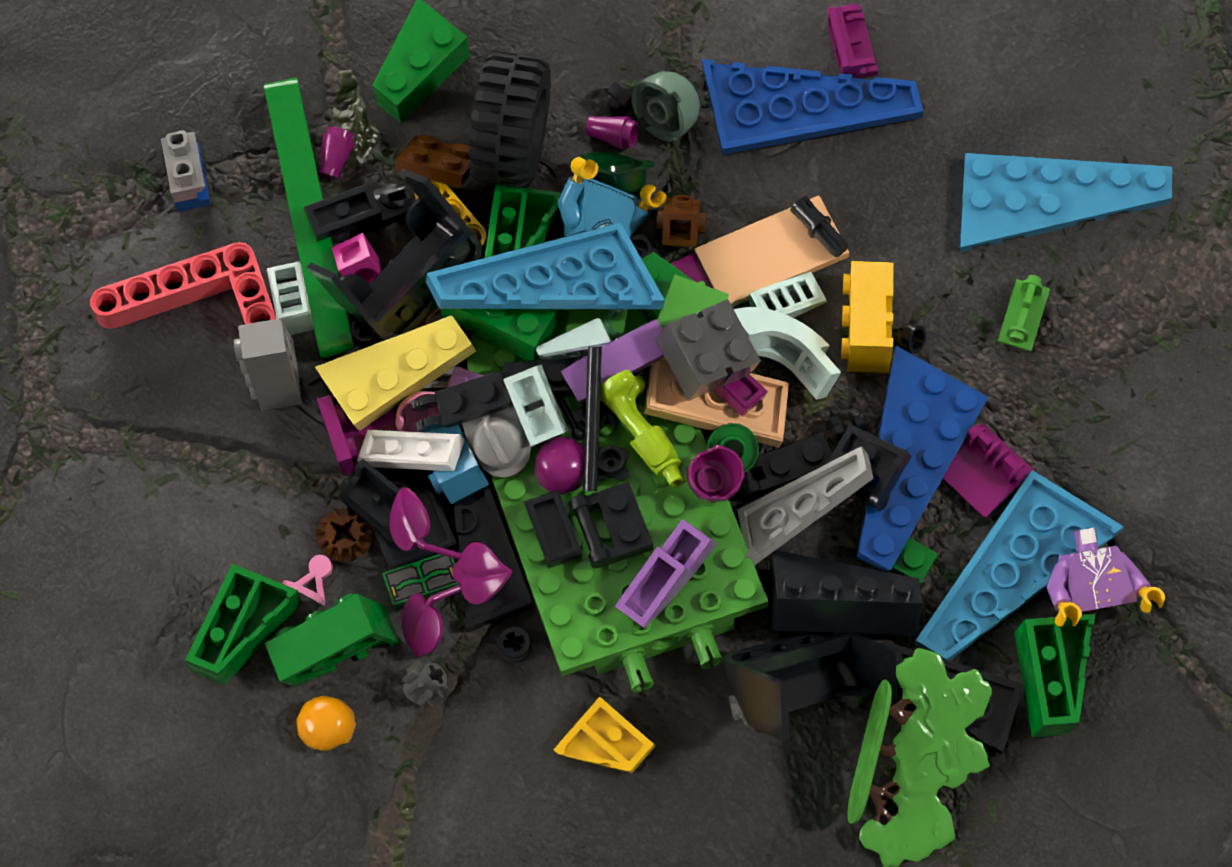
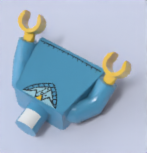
M577 157L572 160L570 166L574 176L569 177L567 183L564 184V189L557 205L564 223L565 237L621 223L629 238H631L650 214L648 211L650 206L655 208L662 206L666 201V194L659 191L651 200V195L656 187L645 185L640 191L642 201L639 204L637 203L636 196L592 179L598 172V164L590 159L586 162L585 159Z

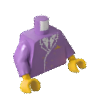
M1095 527L1073 531L1077 552L1059 556L1058 563L1054 566L1047 585L1053 606L1058 611L1055 617L1057 626L1063 627L1066 616L1071 619L1072 625L1076 626L1083 611L1137 602L1136 596L1142 597L1140 608L1144 613L1151 612L1152 604L1149 600L1155 601L1158 607L1162 608L1165 600L1164 592L1157 587H1151L1147 579L1124 552H1121L1117 546L1099 548Z

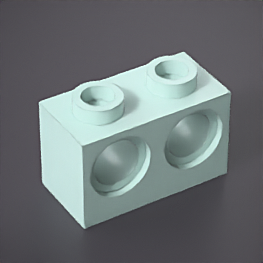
M542 365L503 379L530 446L568 431Z

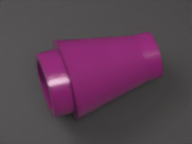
M589 116L585 132L587 136L595 137L624 150L626 147H634L638 137L639 126L638 122L632 121L629 116Z
M328 127L327 132L322 134L318 175L331 180L338 179L339 173L355 145L353 133L338 127Z

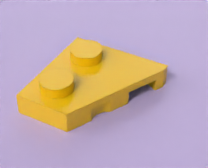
M599 697L553 750L561 756L633 773L656 745Z

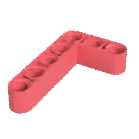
M241 242L101 287L92 294L90 299V306L98 323L108 329L118 328L231 289L234 290L245 324L256 323L262 319H276L254 252L249 245ZM239 260H248V263L243 267L233 266ZM215 271L212 277L201 278L204 272ZM173 282H182V285L177 289H167ZM255 289L259 291L253 297H244V294L249 290ZM149 293L146 299L142 301L135 300L137 295ZM116 304L113 310L102 312L104 306Z

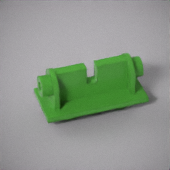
M1029 275L1023 281L1016 279L997 342L1032 351L1050 288L1043 287L1040 277Z

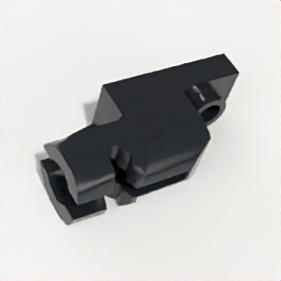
M367 183L304 206V211L317 242L347 231L351 239L361 233L365 234L390 226L395 221L399 223L406 220V214L412 205V200L410 197H406V186L403 183L399 185L391 184L372 191L370 184Z

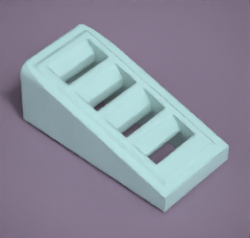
M300 261L267 268L276 319H282L290 335L313 330L314 325ZM297 277L295 281L277 284V281ZM297 290H299L298 292H293V293H289V294L280 295V294H283V293H288V292H292V291H297ZM302 303V304H300V305L291 306V307H287V308H282V307H285V306H290V305Z
M811 271L749 294V304L751 307L768 309L766 302L771 301L775 311L792 318L827 302ZM807 284L813 298L807 299L801 286ZM794 290L801 302L795 303L789 292ZM782 295L788 306L783 308L777 297Z
M596 318L537 346L536 351L541 360L573 358L587 355L588 347H603L612 341L600 318Z

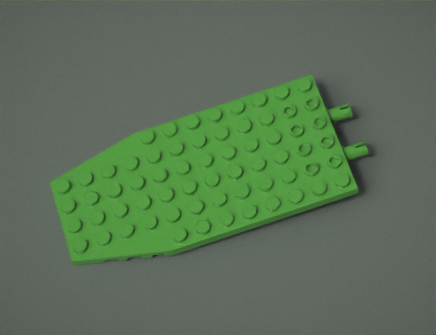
M566 309L548 341L565 334L569 309ZM628 309L624 335L648 323L638 309ZM474 333L472 339H470L476 352L467 357L468 370L483 376L497 371L504 373V362L526 361ZM649 370L642 376L646 383V388L636 399V405L641 415L652 427L655 425L660 426L677 452L678 459L683 463L680 471L685 477L686 482L677 488H673L668 484L665 477H660L652 471L630 444L635 439L633 434L616 417L613 425H607L600 431L599 447L615 446L627 449L629 452V458L626 460L628 477L623 481H617L615 478H606L603 481L598 480L597 492L626 482L630 483L653 542V550L601 568H592L588 559L590 551L576 515H572L568 506V502L576 496H588L597 493L583 491L582 482L579 489L566 494H560L583 557L548 569L524 501L550 493L539 485L535 476L536 454L545 441L531 446L530 458L525 467L517 474L508 477H498L490 474L561 676L595 666L598 675L624 667L631 690L635 693L642 692L638 677H641L645 690L654 685L645 659L693 643L701 668H711L708 654L715 667L723 662V657L720 655L713 636L735 629L734 618L768 607V599L751 557L745 558L748 548L729 500L711 503L699 499L688 486L687 470L691 460L699 452L707 449L701 428L644 414ZM575 396L564 397L572 415L575 410L581 408L582 404L578 402ZM557 401L568 431L555 437L564 436L572 438V429ZM577 423L578 427L582 428L585 431L583 425L581 423ZM585 437L583 440L578 441L583 446L585 445ZM609 462L608 466H614V462ZM600 509L590 511L603 547L607 549L614 547ZM683 519L717 544L672 601L646 628H643L616 608L615 605L657 547L662 548Z

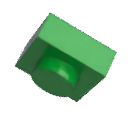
M909 537L890 571L899 575L919 578L921 585L937 560L938 553Z

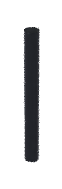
M588 347L583 491L597 492L602 347Z

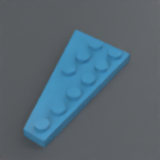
M965 153L960 252L969 251L974 246L987 243L989 245L999 244L1004 239L1024 236L1025 238L1076 226L1078 222L1090 219L1098 221L1116 213L1125 211L1132 213L1170 204L1172 198V167Z
M621 223L429 272L426 277V284L439 309H663L665 301Z
M1032 470L916 639L915 645L941 654L942 659L950 661L1047 588L1054 566L1058 563L1059 556L1077 552L1073 531L1095 527L1098 547L1101 548L1121 533L1124 526Z

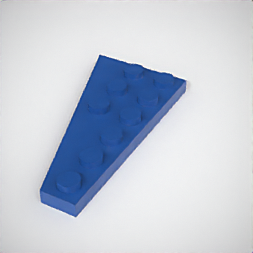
M702 59L703 73L722 155L923 117L924 111L916 81L880 77L869 80L852 78L851 74L839 73V76L821 75V71L767 66L764 69L745 67V63L732 62V65L716 64L714 60Z
M895 346L893 350L892 365L887 383V393L878 438L906 450L912 457L892 489L889 502L882 511L870 507L867 501L857 551L859 559L884 572H890L964 442L967 432L972 428L988 399V396L898 346ZM872 479L869 487L874 488L878 479Z

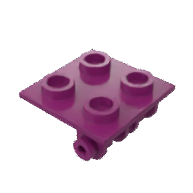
M982 423L980 426L975 424L967 432L968 437L962 443L943 480L978 513L986 518L1025 481L1034 469Z

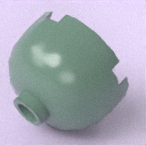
M660 71L643 79L632 91L631 102L635 115L638 119L643 116L645 121L651 125L645 129L660 140L669 142L676 140L678 137L686 134L698 119L700 101L697 91L688 79L677 72Z

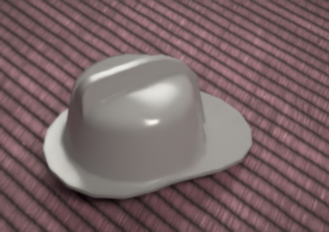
M513 405L511 408L486 414L483 417L463 423L465 436L477 462L484 471L493 476L508 477L517 474L525 467L530 458L531 446Z

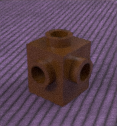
M676 195L672 198H666L664 210L658 209L657 230L663 231L662 245L678 248L697 247L699 233H705L707 213L700 212L701 200H693L691 196Z

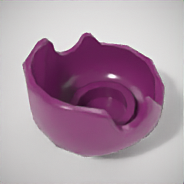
M564 436L552 437L550 440H546L538 450L535 459V476L539 485L549 492L558 490L560 494H566L579 489L584 476V446L574 438Z
M715 445L710 449L699 452L691 460L687 470L689 488L697 498L711 503L722 502L731 498L739 490L745 477L743 461L735 451L721 445Z

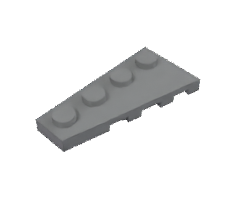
M861 446L738 509L741 533L748 548L745 558L751 557L753 564L756 565L874 479L869 456Z

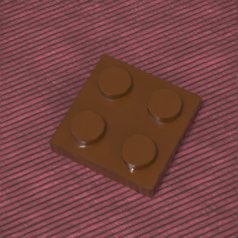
M415 135L396 158L394 171L400 172L402 169H406L431 181L461 188L470 176L468 165L469 146L462 143L448 144L440 142L431 135Z

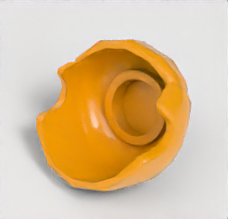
M324 695L306 702L296 719L298 736L308 747L319 751H331L341 744L348 743L352 739L356 727L352 709L344 701Z

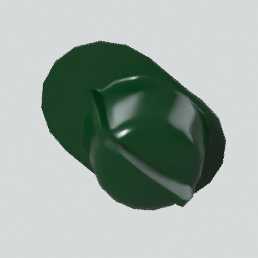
M590 152L579 156L585 159L586 162L590 159L598 164L597 176L599 182L636 196L637 200L641 198L640 191L646 184L647 169L654 166V162L651 160L635 159L611 152Z

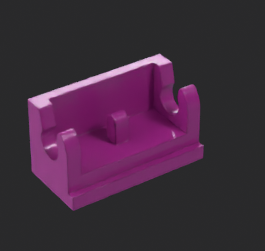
M860 4L828 7L827 27L839 73L851 74L852 78L860 79L878 75L879 70L875 62L864 20L865 17L863 12H861Z

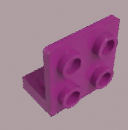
M331 395L317 399L342 476L355 473L354 470L358 463L357 458L368 430L397 431L394 408L359 431L353 425L341 405L334 406Z

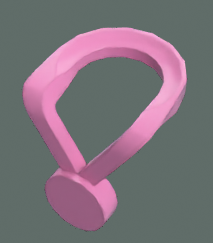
M316 555L309 562V574L295 583L284 580L282 584L298 590L299 593L325 606L323 579L331 574L333 569L332 562L325 555ZM315 579L317 593L303 586Z

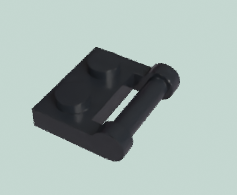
M849 425L827 463L862 446L869 456L873 477L878 479V482L874 488L864 485L853 495L868 501L870 507L882 511L887 506L890 493L912 456L902 448Z
M629 482L588 496L579 495L568 502L572 515H576L589 548L590 554L588 559L592 568H601L654 549L653 542ZM598 508L601 511L614 547L608 549L603 547L590 511Z

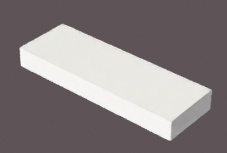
M368 430L357 461L359 462L364 459L372 467L454 471L465 440L460 434Z

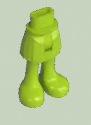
M624 370L613 375L601 385V401L631 431L635 439L630 444L651 470L658 476L665 477L668 484L673 488L683 485L686 482L685 477L680 471L683 463L678 459L675 448L663 429L657 425L652 427L641 415L636 405V399L646 388L643 378L640 375L634 376L630 370Z

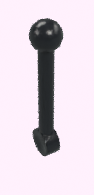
M560 394L555 395L572 429V438L576 441L583 440L585 431L578 427L574 421L564 397Z

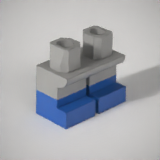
M182 130L168 133L165 138H161L170 191L177 212L211 205L199 143L196 142L195 132L186 133V131Z

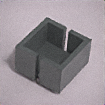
M728 299L702 309L697 315L692 313L668 323L656 338L687 401L714 391L719 385L723 387L747 377L761 362Z

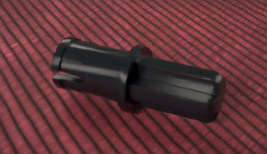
M804 196L803 199H798L792 205L790 211L804 224L808 230V235L811 238L816 237L831 255L839 257L848 249V243L832 227L831 218L824 216L807 196Z

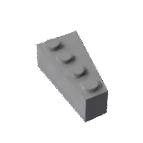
M282 319L238 326L240 339L234 340L236 359L240 363L241 372L245 377L246 386L249 387L251 400H258L261 411L303 404L294 340L288 333Z

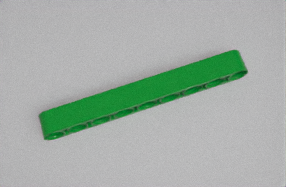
M294 77L264 84L320 357L324 359L342 355L355 347L348 313L334 300L307 268L312 262L335 273L340 278L332 250V237L317 242L304 211V206L323 200L298 79Z

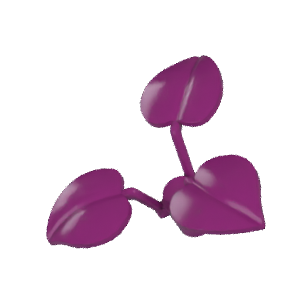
M403 487L396 495L389 521L390 533L396 545L404 551H410L417 544L420 549L458 559V562L453 566V577L459 583L458 585L430 596L427 601L421 594H413L404 605L401 622L405 641L415 656L423 658L424 655L432 653L437 648L443 635L441 615L433 607L435 602L462 591L469 603L475 605L483 604L496 595L511 576L512 570L500 562L491 549L480 542L469 544L461 553L427 544L423 540L430 531V520L426 508L413 491Z

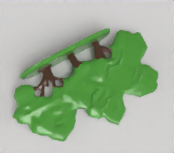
M921 648L914 650L913 657L906 658L903 662L896 665V677L903 689V698L893 706L891 705L892 690L888 680H882L877 688L848 802V821L850 824H854L862 817L868 797L872 799L877 815L873 819L868 820L860 829L859 839L864 848L879 853L883 867H898L904 859L920 862L922 859L929 857L933 850L942 849L955 839L952 816L937 796L939 788L944 785L954 789L966 781L969 773L976 774L990 767L988 755L982 742L968 736L965 728L977 718L984 716L992 695L991 686L988 681L983 680L981 673L976 669L961 672L953 679H949L941 654ZM906 704H915V711L904 710ZM888 715H891L901 724V731L893 739L892 744L889 746L881 745ZM878 755L892 757L896 763L893 779L882 787L872 784ZM896 785L898 787L894 794L887 791L890 786ZM883 795L893 799L898 807L896 816H892L883 807L886 805V800L881 799ZM880 815L885 816L889 821L887 825H882L879 822Z

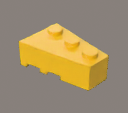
M851 261L850 274H843V294L849 295V306L842 307V327H848V338H842L841 359H848L847 372L889 373L893 352V263Z

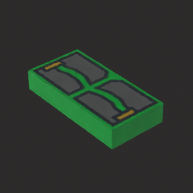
M438 554L383 572L382 574L394 609L404 606L408 598L413 594L419 593L426 599L458 585L459 583L453 577L454 559Z

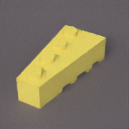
M451 315L318 365L315 368L353 425L361 431L399 405L408 395L421 390L475 353L476 350Z

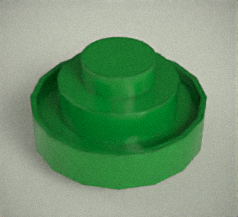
M740 423L720 425L711 433L707 441V449L715 445H721L735 451L743 461L745 473L754 466L758 458L759 445L756 436L748 427Z

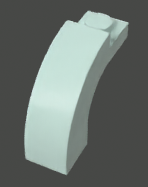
M758 307L734 309L758 356L771 358L789 368L816 400L825 398L841 372L825 354L830 345L820 335L802 322L774 310Z

